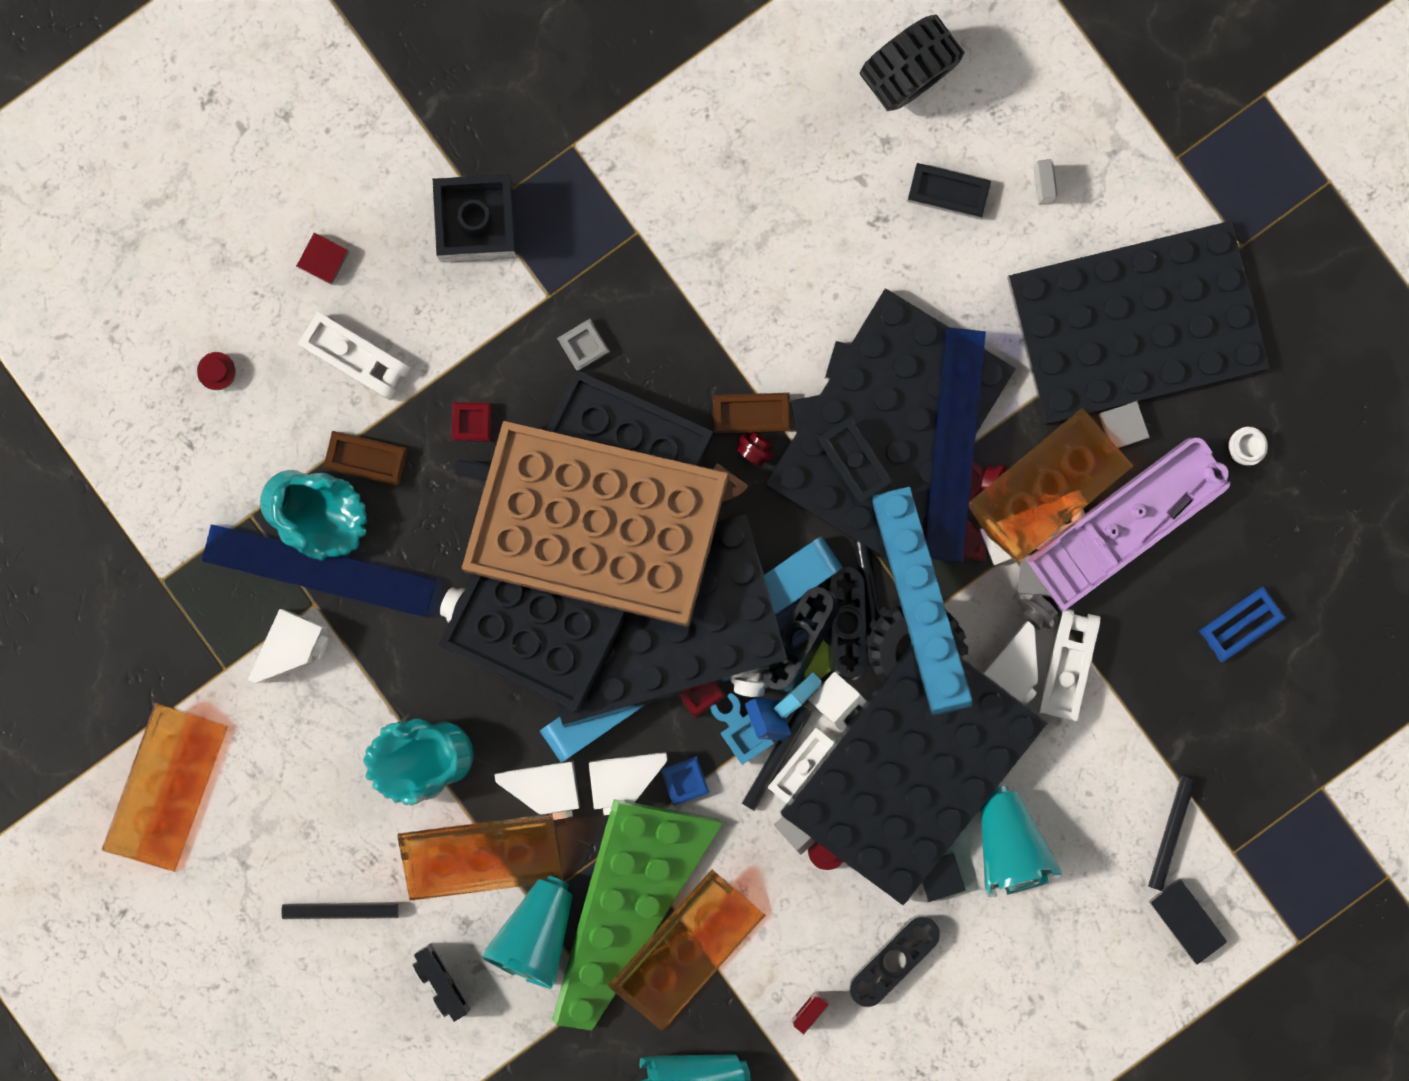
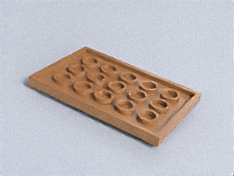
M503 421L462 570L467 573L689 627L729 476L727 473Z

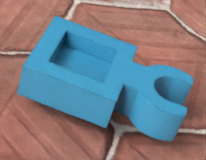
M730 693L727 695L733 704V709L730 713H721L715 704L711 706V711L715 718L728 724L729 727L720 734L741 765H744L774 743L769 739L757 738L749 714L744 717L741 716L739 713L740 702L734 694Z

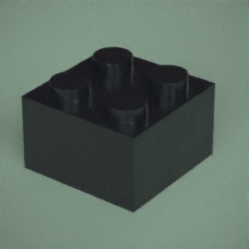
M510 174L432 179L436 255L440 262L517 258L514 189Z

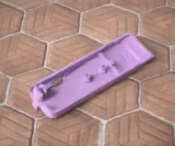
M1188 438L1026 559L1028 565L1058 605L1059 610L1065 611L1229 488L1230 482L1227 481L1229 471L1227 467L1220 462H1216L1211 455L1213 452L1203 439ZM1192 499L1193 501L1175 519H1173V517Z

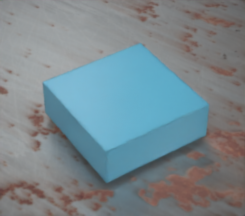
M811 673L797 687L791 690L773 710L781 718H786L821 686L822 681L814 673Z

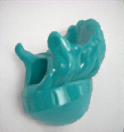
M285 470L272 476L262 489L260 508L265 520L272 527L278 529V534L286 545L296 548L300 553H304L310 558L323 561L327 557L348 555L359 547V538L366 534V529L363 527L368 522L366 518L367 513L365 512L366 506L363 502H360V494L354 491V487L348 481L337 479L323 472L307 475L298 470Z
M415 718L407 722L399 721L382 727L380 735L372 740L371 745L365 750L366 755L363 758V763L368 769L365 775L366 779L373 781L372 788L383 794L385 798H391L395 803L402 802L404 805L413 806L421 801L437 797L445 785L463 779L470 771L474 752L469 736L458 725L449 722L431 724L423 719Z

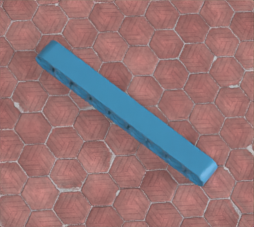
M822 536L764 575L775 615L802 597L806 591L815 588L843 568ZM644 705L566 728L562 725L561 718L558 717L539 732L562 763Z

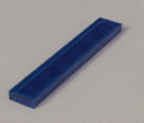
M947 327L945 332L925 533L929 555L933 560L963 562L986 331Z
M213 524L210 526L201 560L202 562L426 618L436 582L433 579L341 556L327 557L320 561L300 553L296 548L290 547L284 542Z

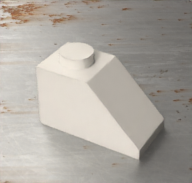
M279 609L248 680L253 683H262L311 664L314 657L320 659L329 641V638L324 636L327 628L286 609Z
M1029 621L1024 622L981 671L1026 706L1037 694L1033 687L1038 682L1035 627Z
M835 672L808 699L841 732L845 730L867 702Z
M667 752L590 761L589 770L594 809L603 808V814L609 815L614 799L634 803L667 762Z
M573 761L494 774L496 783L540 815L549 813L550 820L573 817L572 809L580 808Z

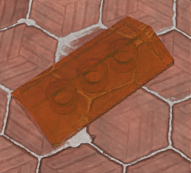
M1081 408L971 500L968 506L988 537L1019 563L1131 469L1133 465L1087 412Z
M155 703L101 850L175 872L228 726L182 709Z
M553 814L398 833L397 836L410 901L534 885L538 879L546 881L548 876H553L563 881L558 837Z
M711 869L608 984V987L663 1031L766 915L729 881Z

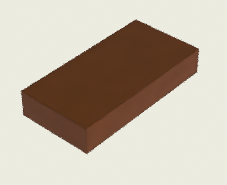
M790 392L713 395L714 434L791 432Z
M332 431L323 468L399 486L408 449Z

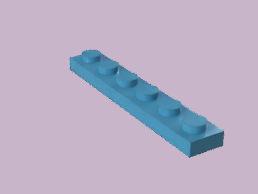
M906 487L872 495V504L932 715L969 707L972 703L911 489Z

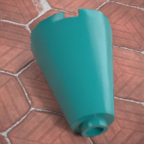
M1008 786L997 787L980 808L984 883L987 897H997L995 889L1005 888L1007 895L1045 885L1049 883L1047 877L1049 874H1052L1056 879L1061 878V869L1018 791H1009Z
M548 876L546 881L538 879L484 949L483 959L511 975H519L526 978L527 982L551 990L554 982H556L573 894L567 891L569 884L553 876Z
M737 1055L647 1056L640 1058L639 1063L640 1069L647 1068L648 1078L641 1081H751L746 1061H739Z

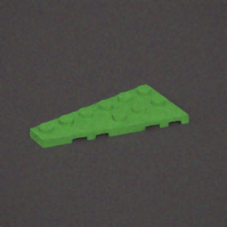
M613 800L552 1017L556 1025L593 1030L723 825L721 820L623 800Z

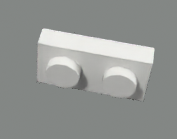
M815 728L768 786V789L787 804L834 742Z

